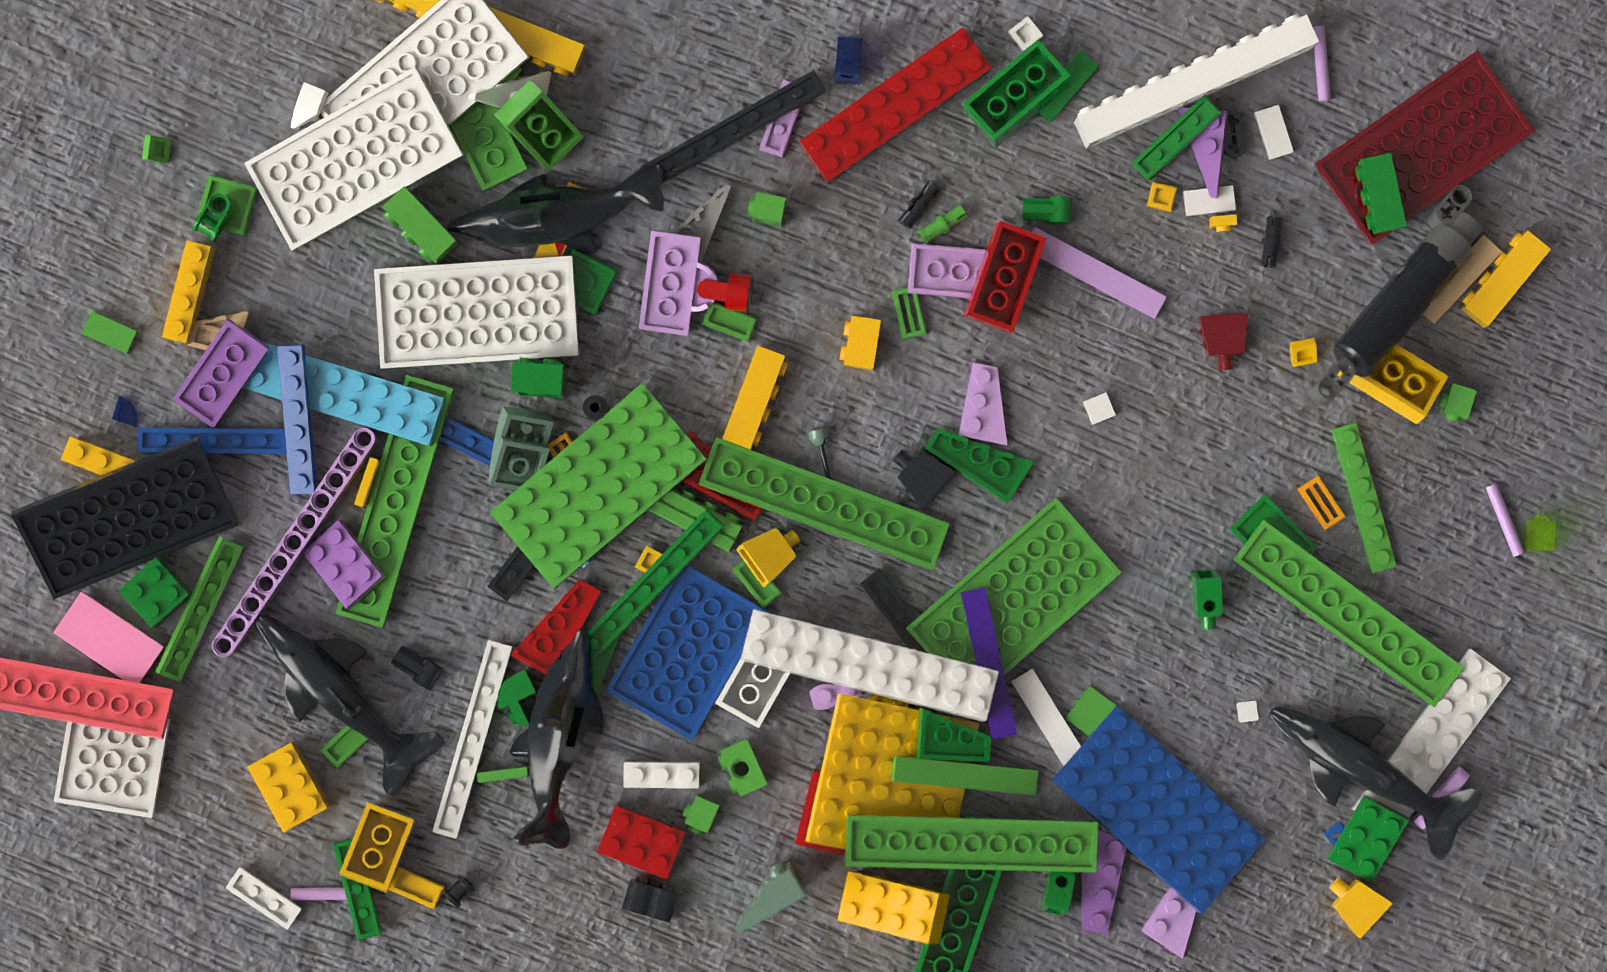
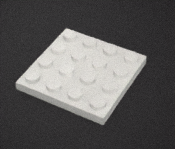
M168 719L163 740L67 722L54 802L154 818L170 719Z

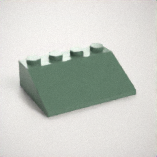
M781 861L771 867L770 873L737 921L736 931L738 934L805 897V886L791 862L785 864L784 861Z

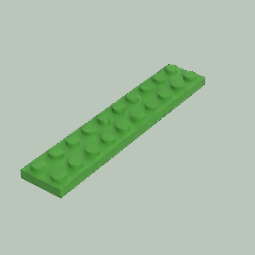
M409 375L405 377L404 386L445 398L444 406L431 446L389 433L357 539L386 577L351 609H346L339 601L336 610L338 615L381 628H385L455 391L453 388Z
M718 437L715 438L698 484L931 571L935 567L950 524Z
M1262 520L1233 559L1433 707L1436 706L1464 669L1461 664L1265 520Z
M847 815L845 866L1096 873L1098 822Z

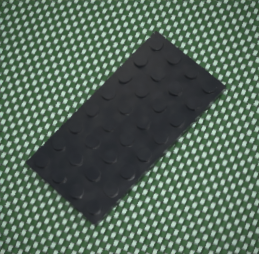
M199 437L11 511V516L53 599L239 525V521Z

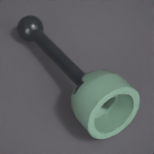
M823 427L808 431L809 439L812 444L819 447L825 476L833 480L830 476L824 445L829 438L828 429Z

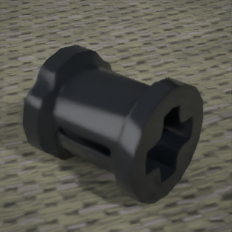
M461 874L449 890L443 891L444 896L458 908L461 906V901L470 891L473 892L476 889Z

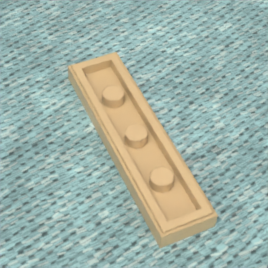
M1482 235L1471 247L1473 251L1471 259L1424 312L1423 316L1430 323L1435 324L1502 252L1485 235Z

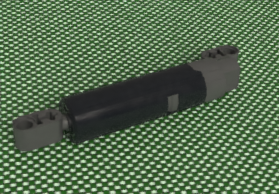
M1464 185L1455 186L1432 209L1428 215V223L1433 230L1397 271V274L1391 277L1335 342L1332 350L1338 362L1331 366L1312 387L1310 395L1314 403L1318 405L1328 404L1342 392L1354 375L1363 378L1370 377L1429 308L1430 304L1471 259L1473 251L1470 244L1483 229L1473 217L1463 212L1472 200V193L1468 187ZM1454 195L1459 197L1461 203L1456 202ZM1445 210L1448 211L1449 213H1447L1444 216V218H1442V212ZM1341 371V372H1342L1341 378L1338 379L1337 381H1336L1335 379H1333V378H1335V377L1339 374V372ZM1321 386L1327 388L1329 396L1322 393Z

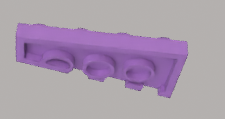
M1098 830L1096 873L1080 872L1081 923L1083 930L1107 934L1126 847L1109 832Z

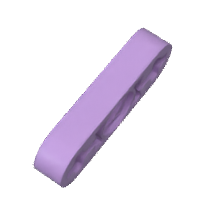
M1459 766L1443 782L1432 797L1436 798L1456 793L1470 775ZM1418 812L1412 821L1421 829H1424L1423 817Z

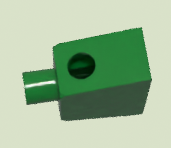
M1215 569L1190 571L1193 610L1196 616L1201 618V629H1216V616H1222L1221 577ZM1211 600L1210 604L1204 605L1206 601Z
M1048 871L1039 910L1061 916L1067 914L1076 874ZM1057 879L1063 881V888L1056 885Z

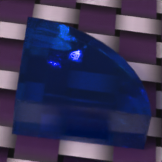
M119 396L112 420L137 427L138 414L134 405L128 399Z

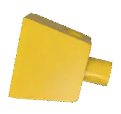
M774 528L742 543L736 550L764 588L796 557L792 547L798 544L800 539L793 530L782 536L779 530Z
M1338 877L1329 886L1338 896L1332 906L1351 931L1360 939L1392 905L1389 900L1356 879L1348 886Z

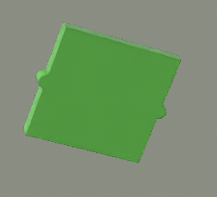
M1088 686L1080 699L1075 700L1074 707L1065 719L1090 736L1116 705L1091 686Z

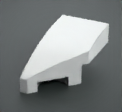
M304 82L294 109L291 128L298 130L301 129L300 126L311 121L316 122L320 120L319 114L329 93Z

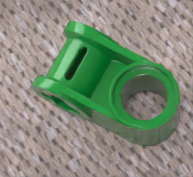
M221 193L212 195L196 218L192 230L202 232L210 237V241L215 242L221 235L226 222L235 208L233 199ZM224 198L227 203L226 209L219 212L216 209V202Z

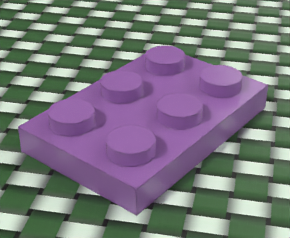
M337 520L303 552L346 609H351L386 577L341 520Z

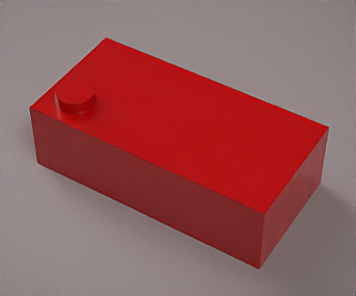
M1003 221L995 223L963 317L1006 333L1014 332L1047 238Z

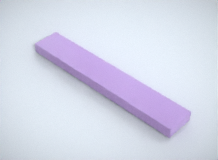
M1036 227L1033 229V233L1047 238L1040 259L1153 319L1156 318L1166 296Z

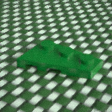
M919 708L916 758L990 762V736Z

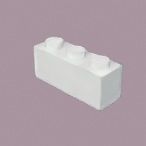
M624 762L623 788L699 789L700 762Z

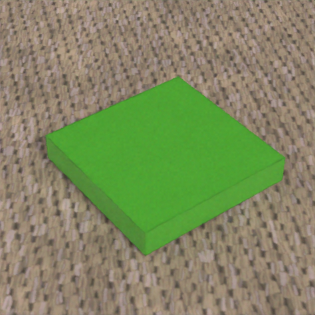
M209 174L198 215L202 212L212 195L221 193L230 196L234 201L235 208L223 230L245 236L258 188ZM219 199L216 202V209L219 212L226 209L227 203L225 199Z

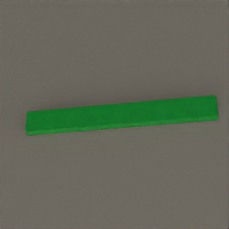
M708 509L704 510L588 631L591 665L724 527Z

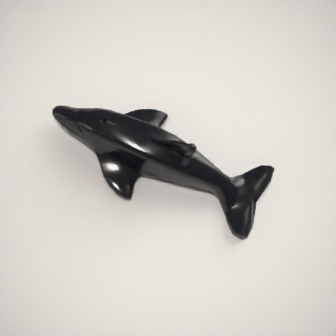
M660 164L647 165L637 170L617 186L604 190H587L571 186L545 187L547 176L542 174L519 185L504 198L451 221L447 225L448 231L465 234L478 241H486L496 246L527 247L560 242L581 253H596L597 246L590 230L615 217L633 200H638L650 209L664 211V196L659 187L664 179V169Z
M263 614L257 617L256 623L260 633L284 668L285 698L291 714L301 722L312 706L320 704L342 723L378 744L383 751V788L387 795L394 796L401 790L415 766L436 753L445 743L444 737L436 732L398 734L390 730L349 674L353 663L367 654L366 649L361 645L341 638L309 639L273 617Z
M585 627L579 628L572 641L560 652L559 657L548 668L538 691L530 726L514 740L511 746L510 754L512 756L528 757L531 788L538 810L536 818L521 828L513 837V842L518 845L527 846L545 843L556 849H565L570 842V828L559 806L561 785L578 756L586 733L588 731L597 735H602L603 733L602 709L591 685L590 637Z
M1275 707L1270 712V716L1275 724L1306 753L1310 763L1313 783L1323 800L1331 806H1336L1341 790L1346 785L1353 784L1385 799L1418 811L1425 823L1430 853L1437 860H1444L1451 851L1460 824L1478 807L1483 798L1482 793L1474 789H1466L1436 798L1427 795L1403 772L1372 748L1374 737L1385 726L1384 722L1374 717L1363 715L1351 716L1334 722H1325L1282 707Z

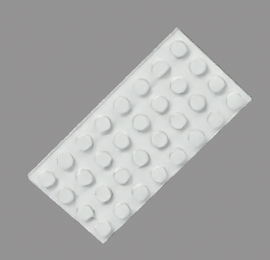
M440 0L327 97L320 113L325 118L409 69L417 67L448 126H450L478 102L468 99L469 94L483 88L495 87L530 57L484 0Z
M413 67L244 164L291 251H294L391 197L403 186L407 188L464 156V153L418 68Z
M573 256L374 269L380 369L519 360V357L537 359L579 356Z

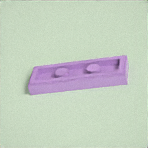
M783 80L781 88L788 85L791 82ZM800 108L767 126L759 148L760 151L783 158Z

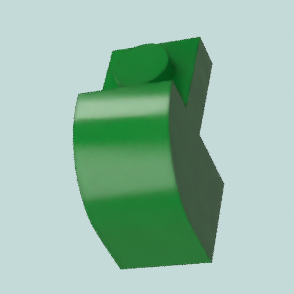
M527 669L505 680L499 689L497 697L499 709L501 710L509 706L511 710L508 711V715L513 725L518 723L519 728L530 723L520 700L538 692Z

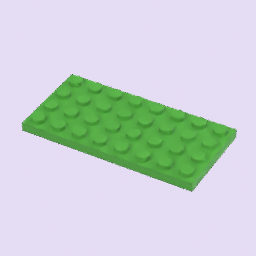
M641 383L608 411L603 418L588 428L490 513L547 582L555 589L707 459L645 385Z
M1054 498L907 626L906 630L926 653L976 666L961 592L985 587L1005 675L1120 575L1121 571L1061 502Z

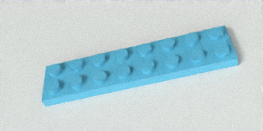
M265 343L270 347L242 388L282 400L278 347ZM306 355L310 409L431 446L445 398Z

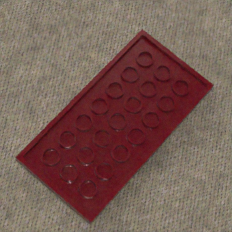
M1477 50L1316 162L1314 166L1371 246L1390 232L1373 235V231L1368 229L1366 215H1369L1368 207L1363 205L1361 199V191L1364 190L1362 181H1358L1356 176V166H1359L1358 162L1361 159L1391 153L1405 221H1407L1535 131Z

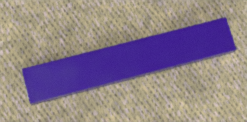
M986 588L961 592L976 666L998 671L987 716L992 740L1016 735V726Z

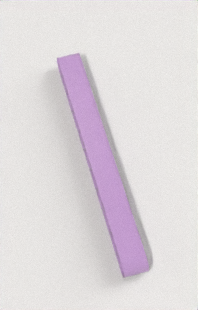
M360 428L354 432L213 640L212 649L216 655L228 657L237 652L256 624L257 617L262 615L376 447L378 437L373 430ZM368 432L371 435V442L367 446H362L359 442V437L362 433ZM350 453H354L357 456V463L352 467H349L345 462L346 456ZM339 473L343 477V484L336 488L332 485L331 479L332 476ZM322 494H326L329 498V504L325 508H321L317 503L318 497ZM307 515H312L315 518V525L310 529L306 528L303 524V520ZM294 535L299 536L301 539V545L296 550L292 549L289 544L290 538ZM279 556H283L287 560V566L283 570H279L275 565V561ZM267 576L273 581V587L268 591L264 590L261 585L262 580ZM252 597L256 598L259 602V607L254 612L247 606L248 600ZM237 618H241L245 622V628L241 632L234 629V621ZM224 638L228 639L231 643V648L227 653L220 649V642Z

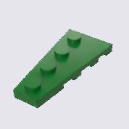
M937 428L924 448V451L1006 504L1010 501L1034 461L1016 457L1014 454L996 450L983 443L979 444L940 428Z

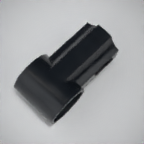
M404 645L400 647L391 661V664L413 677L412 680L429 691L432 690L444 671L438 664L427 658H422Z

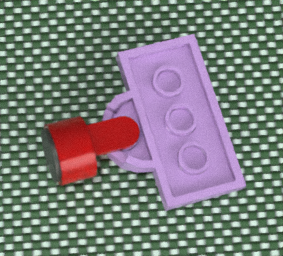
M651 230L639 329L688 336L691 313L709 308L715 300L724 301L726 310L747 312L751 306L754 278H752V275L731 272L729 281L721 282L716 272L709 265L698 261L701 245L700 236Z

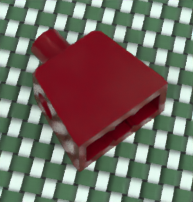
M1248 313L1198 317L1206 356H1218L1219 371L1234 370L1233 355L1244 353Z

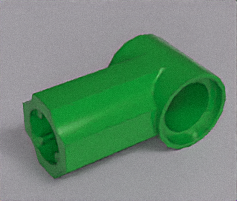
M1023 198L1022 220H1041L1054 224H1070L1072 198Z

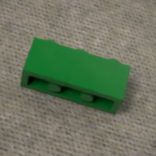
M1391 153L1361 159L1358 162L1359 166H1356V176L1358 181H1362L1364 190L1361 191V199L1363 205L1368 207L1369 215H1366L1368 229L1373 231V235L1407 227Z

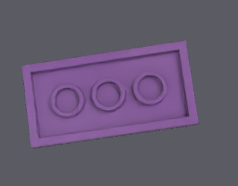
M227 319L172 400L214 428L270 347L231 319Z

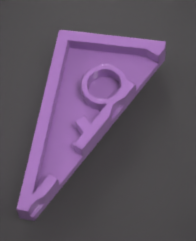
M1179 107L1180 115L1182 116L1189 108ZM1220 110L1223 114L1191 143L1209 195L1217 199L1219 196L1228 112Z

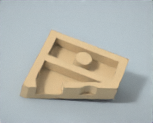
M243 311L232 315L195 321L188 346L207 350L227 319H231L246 330L250 312Z

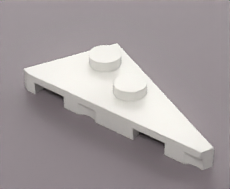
M540 71L539 74L523 76L518 80L503 82L492 88L476 90L474 93L469 94L468 99L501 108L528 80H531L547 96L552 72Z

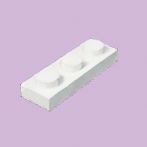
M239 867L226 886V889L287 930L303 909L243 867Z

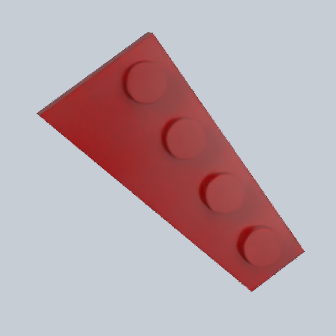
M691 430L688 438L708 460L712 448L705 444ZM707 460L681 481L752 521H755L762 509L698 485Z
M579 579L510 655L546 674L550 665L559 657L560 652L572 641L579 628L583 627L602 591Z

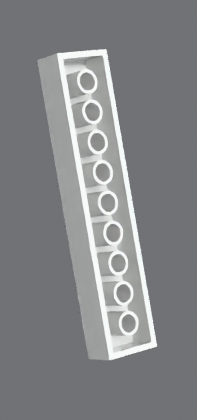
M1295 14L1285 19V22L1279 27L1276 24L1270 25L1262 29V32L1257 37H1254L1253 34L1245 36L1234 47H1231L1230 44L1217 49V52L1212 57H1208L1207 54L1194 59L1191 66L1187 68L1183 64L1172 69L1168 74L1169 76L1164 78L1162 74L1149 79L1146 86L1140 88L1139 84L1130 87L1119 98L1113 95L1102 100L1101 106L1097 108L1090 105L1081 109L1074 123L1085 148L1088 149L1174 111L1179 107L1200 99L1204 94L1206 96L1313 49L1319 40L1307 14L1302 17L1299 14Z
M754 609L741 656V661L982 722L987 720L998 671Z

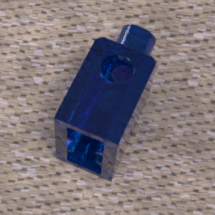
M838 36L834 83L859 85L863 38Z

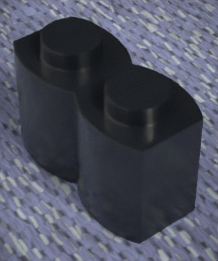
M638 875L636 879L630 878L622 909L670 922L678 892L674 891L675 886L662 882L660 886L650 884L651 879Z

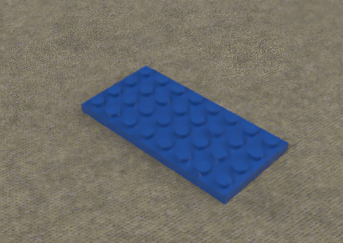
M1115 706L1052 778V781L1199 914L1204 913L1265 841V838L1118 706Z

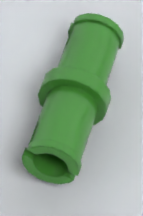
M957 205V207L943 216L938 215L935 217V221L917 232L922 241L928 244V242L942 233L947 234L950 232V228L967 219L968 216L965 214L966 212L962 206Z

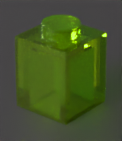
M1534 515L1533 520H1526L1525 550L1555 551L1556 521H1549V516Z

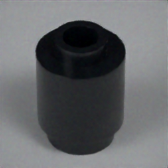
M598 395L588 397L583 403L584 414L593 421L603 418L609 411L607 401ZM593 403L600 405L598 412L591 411Z

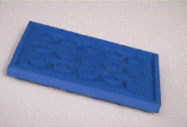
M687 565L663 591L606 691L692 741L742 656L753 609L766 613L767 611Z

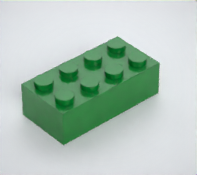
M1037 40L962 104L963 109L997 148L1072 84L1071 75L1045 46Z

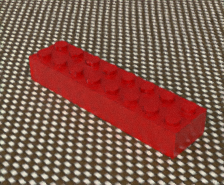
M962 27L799 140V144L825 182L829 184L988 74L992 67L964 27Z

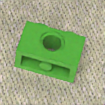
M756 192L755 198L750 197L748 215H752V222L782 227L786 198Z
M748 738L720 750L721 756L718 757L723 771L728 769L731 775V779L728 782L733 793L738 792L741 797L768 785ZM743 761L748 764L749 771L745 775H739L735 772L734 766L737 762Z

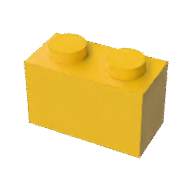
M851 315V321H845L843 335L848 336L847 346H841L839 359L844 360L843 366L873 371L881 320Z

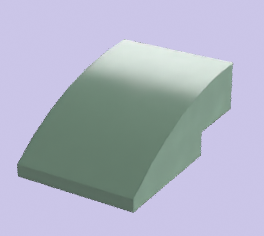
M502 407L491 456L489 486L517 490L545 466L550 450L547 444L554 424L549 414Z

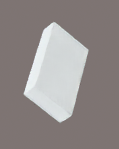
M1279 105L1255 112L1254 115L1268 159L1272 160L1293 153L1294 151Z
M1233 185L1220 187L1218 199L1210 197L1207 188L1183 191L1186 217L1236 210Z

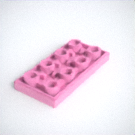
M83 591L80 592L53 632L122 680L136 683L143 681L165 648V646Z

